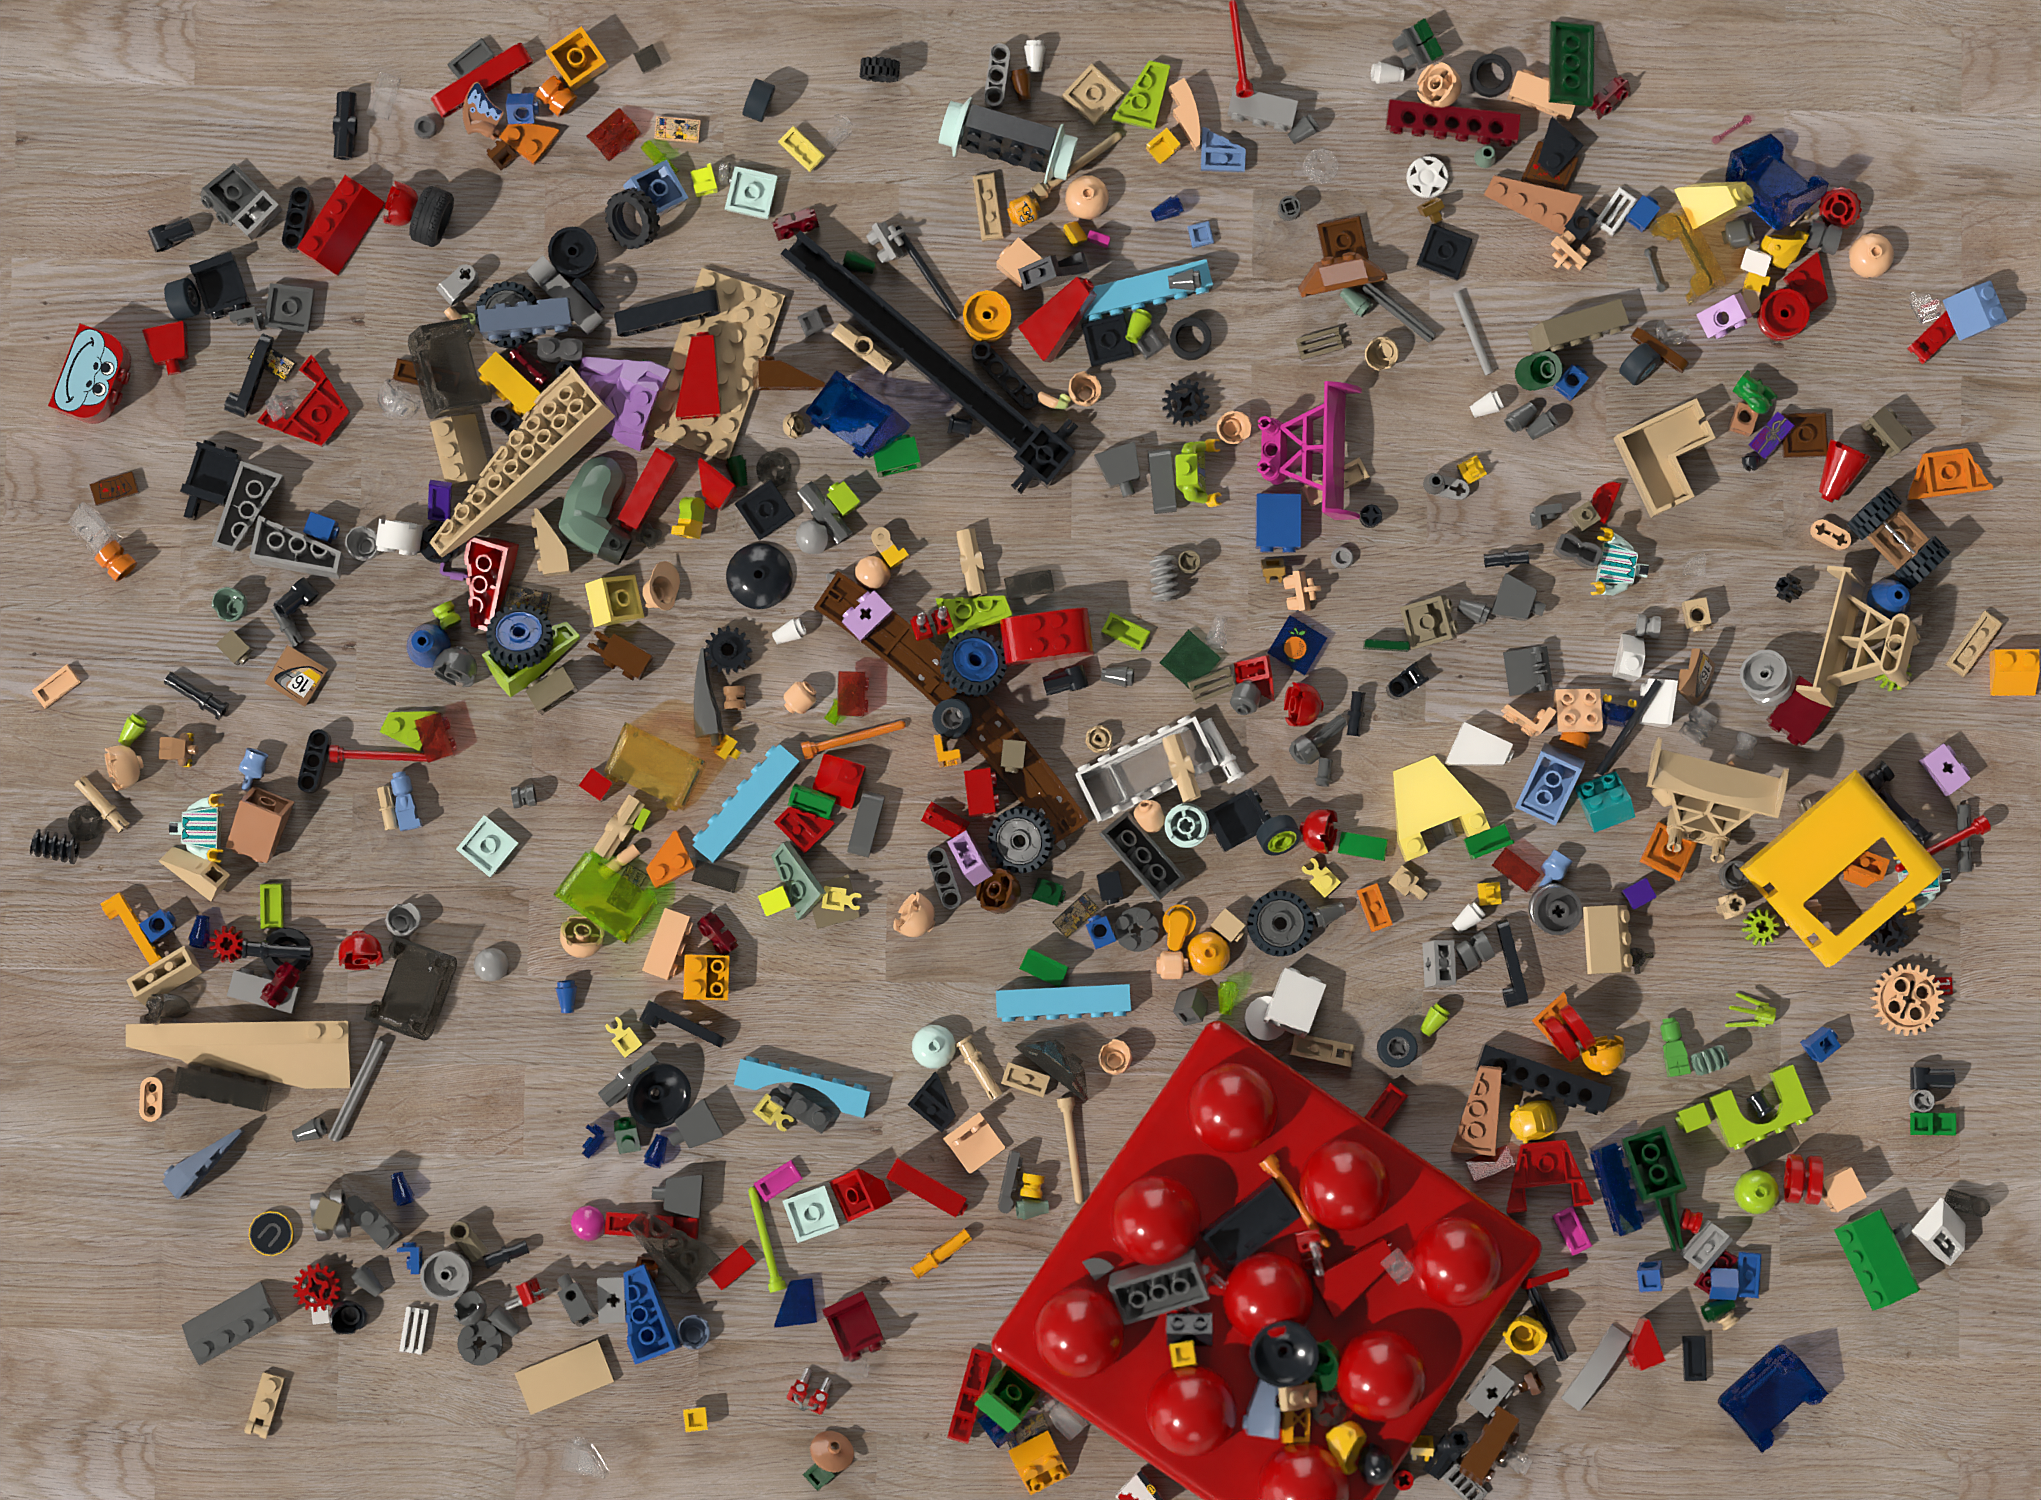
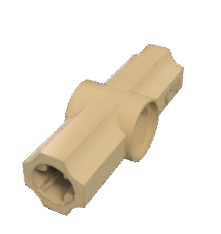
M844 320L837 325L832 333L834 338L883 375L890 370L896 359L873 343L869 337L861 334ZM860 343H868L870 345L869 350L865 353L860 352L857 349Z
M975 528L957 531V542L961 554L959 558L962 574L965 576L968 597L987 594V587L983 574L984 565L981 551L978 548Z
M1180 733L1163 738L1162 742L1169 760L1170 772L1173 780H1176L1183 803L1200 798L1201 792L1194 776L1195 770L1190 756L1187 755Z
M628 795L617 814H614L604 829L605 832L593 851L610 861L621 842H624L632 831L633 824L642 808L645 807V804Z
M1737 892L1718 898L1719 903L1716 906L1718 914L1724 916L1725 920L1744 913L1743 908L1746 906L1744 898L1738 897Z

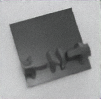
M1547 646L1503 652L1509 696L1553 690Z

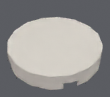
M1270 996L1255 999L1249 1004L1245 1012L1246 1028L1251 1035L1267 1041L1278 1038L1285 1031L1263 1022L1272 998Z

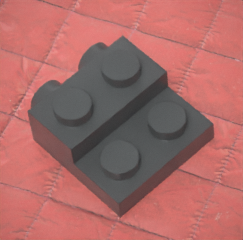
M234 163L204 186L200 196L202 197V204L207 209L212 208L216 212L219 222L222 224L227 223L231 227L234 225L232 220L261 190Z

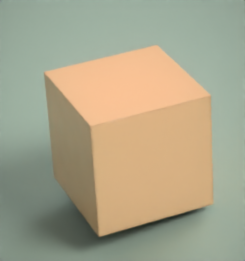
M1018 237L1013 244L1010 243L1002 251L996 266L1022 289L1023 284L1018 269L1043 258Z
M1844 1167L1823 1178L1821 1197L1824 1203L1829 1206L1831 1212H1839L1867 1198L1852 1167Z

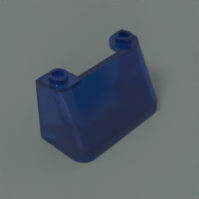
M1770 133L1731 151L1725 182H1746L1751 187L1755 200L1748 207L1772 228L1782 230L1826 194L1829 183L1819 175L1812 176L1809 182L1782 159L1784 146L1781 141Z
M837 370L805 411L811 417L809 421L818 429H821L823 426L854 448L852 452L861 459H864L865 456L867 458L872 457L907 432L911 426L895 409L875 399L854 382H850L845 375Z
M1777 1345L1719 1396L1718 1405L1750 1442L1763 1453L1773 1445L1775 1435L1772 1433V1430L1803 1402L1808 1405H1817L1829 1393L1796 1354L1785 1345Z

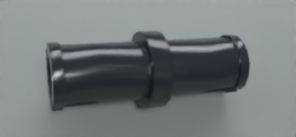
M1503 550V553L1484 554L1485 568L1505 566V568H1508L1510 565L1529 564L1528 550L1515 552Z
M1352 691L1350 711L1347 712L1349 722L1346 735L1361 736L1362 717H1365L1363 712L1365 692Z
M524 1240L509 1247L502 1246L501 1250L484 1255L483 1259L487 1269L504 1262H507V1264L511 1263L512 1259L529 1254L530 1252Z

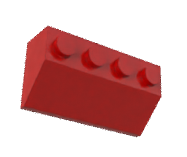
M344 175L297 249L309 259L338 276L383 208L385 202L361 184Z

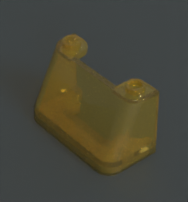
M1685 211L1671 212L1656 218L1648 228L1653 238L1657 236L1664 237L1668 243L1678 238L1696 271L1689 281L1690 290L1684 296L1689 306L1722 289L1726 280L1725 275L1700 228H1692Z
M625 722L603 772L607 773L605 778L615 783L618 780L624 781L666 802V808L677 812L678 809L684 811L707 763Z

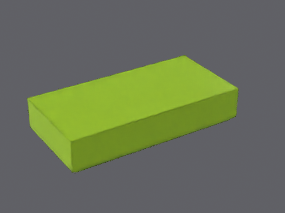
M1110 612L1101 633L1141 652L1150 631Z
M260 884L261 929L284 928L283 884Z

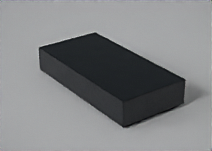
M1705 1335L1682 1336L1683 1381H1707Z

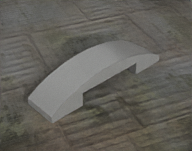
M1610 1325L1599 1341L1600 1344L1575 1380L1570 1383L1561 1399L1580 1411L1604 1380L1630 1337L1613 1325Z

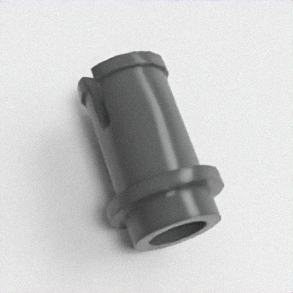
M1319 758L1318 773L1315 778L1316 785L1329 787L1330 783H1332L1330 776L1333 760Z

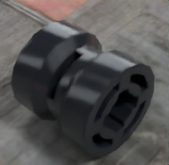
M1882 760L1875 764L1873 770H1868L1863 774L1867 782L1876 791L1880 790L1886 781L1889 782L1895 778L1892 770Z

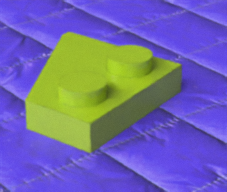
M435 711L389 712L380 729V733L421 751L439 713Z

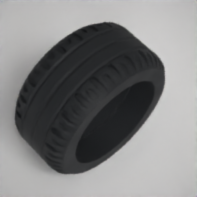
M429 186L423 190L414 209L409 228V235L413 241L429 247H435L441 242L454 207L452 193L434 186Z

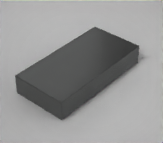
M480 38L450 61L447 66L460 79L494 58L495 54L485 41Z

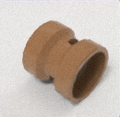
M745 686L723 687L724 695L726 696L724 710L746 709V701H744Z

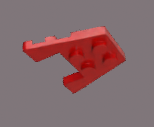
M310 355L299 371L316 384L288 420L269 406L257 422L263 426L323 447L348 417L350 411L315 357Z
M1566 1140L1520 1144L1506 1213L1527 1211L1525 1188L1568 1183L1571 1185L1573 1207L1594 1205V1201L1590 1196Z

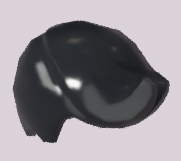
M350 1300L339 1301L330 1311V1326L336 1334H354L357 1330H361L367 1325L370 1315L357 1302Z
M1369 1443L1360 1452L1358 1469L1365 1483L1377 1486L1388 1482L1393 1472V1462L1390 1455L1383 1448L1374 1443Z

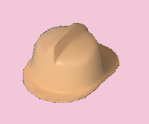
M667 561L659 562L653 569L650 580L645 583L643 597L647 608H660L662 610L673 608L679 590L680 577L672 563Z

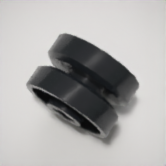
M576 226L565 227L552 236L548 245V257L554 268L563 277L582 279L590 275L596 268L599 260L598 248L592 236L584 229ZM572 250H576L577 253L575 255H571Z

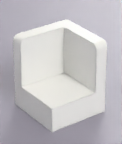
M1752 242L1746 248L1741 269L1766 277L1771 271L1770 262L1772 256L1760 252V245Z

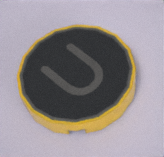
M268 1211L262 1213L252 1221L249 1227L248 1236L250 1243L257 1252L263 1255L274 1256L281 1254L290 1247L293 1241V1225L287 1216L280 1212Z

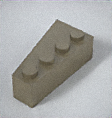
M1617 299L1542 321L1527 332L1535 354L1543 351L1557 352L1569 345L1571 347L1580 345L1588 339H1591V341L1598 340L1604 337L1603 334L1609 332L1611 335L1623 332V327L1628 325L1629 321L1622 300Z

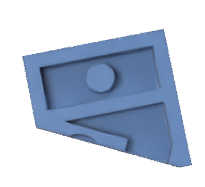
M1202 127L1201 171L1245 172L1246 149L1231 143L1223 136L1220 137L1209 131L1208 128Z

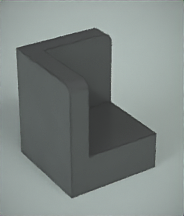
M1198 988L1181 991L1178 994L1173 1013L1184 1026L1203 1022L1208 1000Z

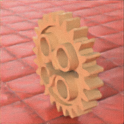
M1901 964L1897 965V971L1892 967L1888 968L1890 975L1884 972L1881 973L1884 980H1876L1875 982L1879 985V988H1872V991L1876 992L1877 995L1870 997L1871 1000L1876 1001V1004L1871 1006V1009H1878L1879 1011L1874 1017H1882L1879 1024L1888 1023V1031L1895 1027V1034H1899L1903 1030L1904 1036H1908L1911 1030L1913 1035H1917L1918 1028L1922 1032H1926L1925 1025L1933 1027L1931 1019L1939 1020L1935 1013L1943 1011L1942 1008L1938 1007V1003H1943L1944 1000L1938 999V995L1944 992L1936 990L1940 982H1932L1935 975L1926 976L1928 969L1919 972L1920 965H1916L1913 970L1911 969V964H1906L1905 970ZM1899 979L1905 984L1902 992L1895 989V983ZM1914 981V986L1909 993L1910 982ZM1919 986L1924 987L1926 990V995L1923 999H1920L1916 994ZM1909 994V999H1911L1912 1002L1906 1004V1001L1903 1000V996H1908ZM1891 1001H1895L1898 1004L1896 1013L1889 1011L1888 1005ZM1905 1007L1904 1018L1901 1019L1900 1015ZM1914 1007L1920 1013L1917 1020H1913L1910 1017V1011Z

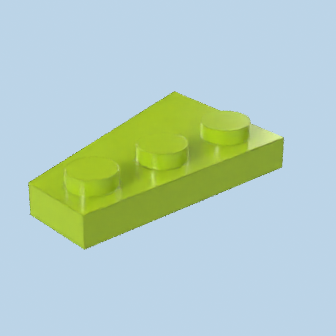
M1149 60L1135 81V84L1122 101V104L1113 115L1112 120L1154 130L1170 65Z
M1005 595L979 596L978 598L955 597V599L935 598L938 608L945 606L949 611L955 629L948 632L950 639L959 632L963 633L965 630L972 632L973 629L981 630L1000 623L1001 619L1013 617Z

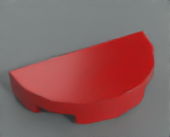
M1614 481L1605 483L1597 488L1592 496L1591 504L1600 516V522L1604 525L1622 483Z

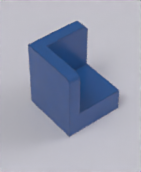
M1711 1268L1709 1298L1736 1300L1739 1290L1738 1269Z

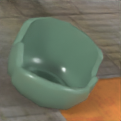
M224 587L214 594L212 608L216 610L220 619L227 622H235L240 620L247 612V599L241 591Z

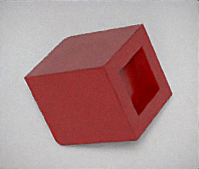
M591 768L578 786L602 802L604 800L603 797L612 786V782Z

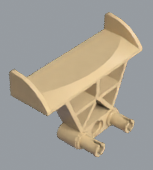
M1828 566L1827 571L1840 580L1813 687L1797 685L1796 691L1812 701L1834 708L1839 687L1885 674L1890 681L1896 682L1898 686H1907L1910 677L1906 674L1912 647L1920 642L1918 640L1920 635L1916 632V626L1905 614H1897L1890 620L1861 602L1866 584L1852 568ZM1859 609L1866 613L1860 638L1852 637ZM1877 621L1882 623V625L1876 628ZM1886 639L1880 661L1870 647ZM1902 645L1899 650L1895 651L1897 646ZM1849 648H1857L1852 669L1844 671ZM1870 655L1875 661V663L1866 665L1868 656Z
M1657 738L1651 752L1647 786L1669 791L1673 806L1668 814L1666 829L1669 835L1667 844L1669 851H1672L1673 845V852L1680 851L1682 839L1712 846L1710 859L1715 862L1716 855H1718L1717 863H1721L1725 860V848L1730 843L1731 830L1755 813L1774 818L1779 817L1787 785L1788 769H1784L1781 777L1776 778L1662 750V738Z

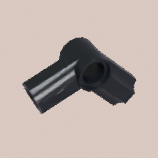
M1462 1429L1460 1431H1453L1450 1434L1446 1432L1437 1443L1433 1456L1429 1458L1423 1470L1437 1480H1440L1452 1461L1454 1462L1469 1444L1468 1433Z

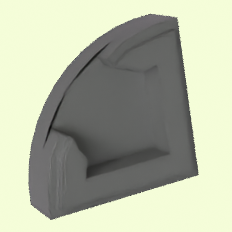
M1090 1258L1082 1262L1095 1281L1114 1268L1110 1262L1100 1258Z

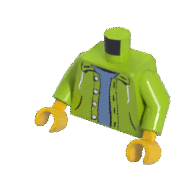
M1207 439L1205 442H1188L1184 444L1181 454H1176V485L1186 500L1202 504L1206 503L1208 507L1222 505V503L1216 501L1217 497L1222 496L1221 493L1206 494L1205 451L1219 452L1220 449H1215L1214 447L1215 442L1220 441L1219 439Z

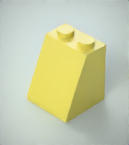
M1746 182L1696 183L1675 189L1693 229L1713 225L1755 202L1753 191Z

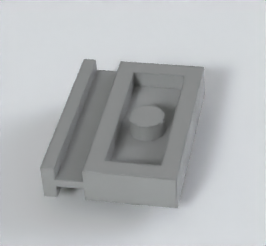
M1708 1220L1679 1254L1702 1273H1705L1733 1239Z

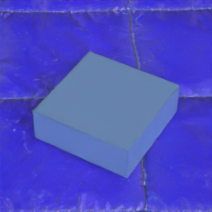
M1209 221L1187 226L1192 249L1214 244Z

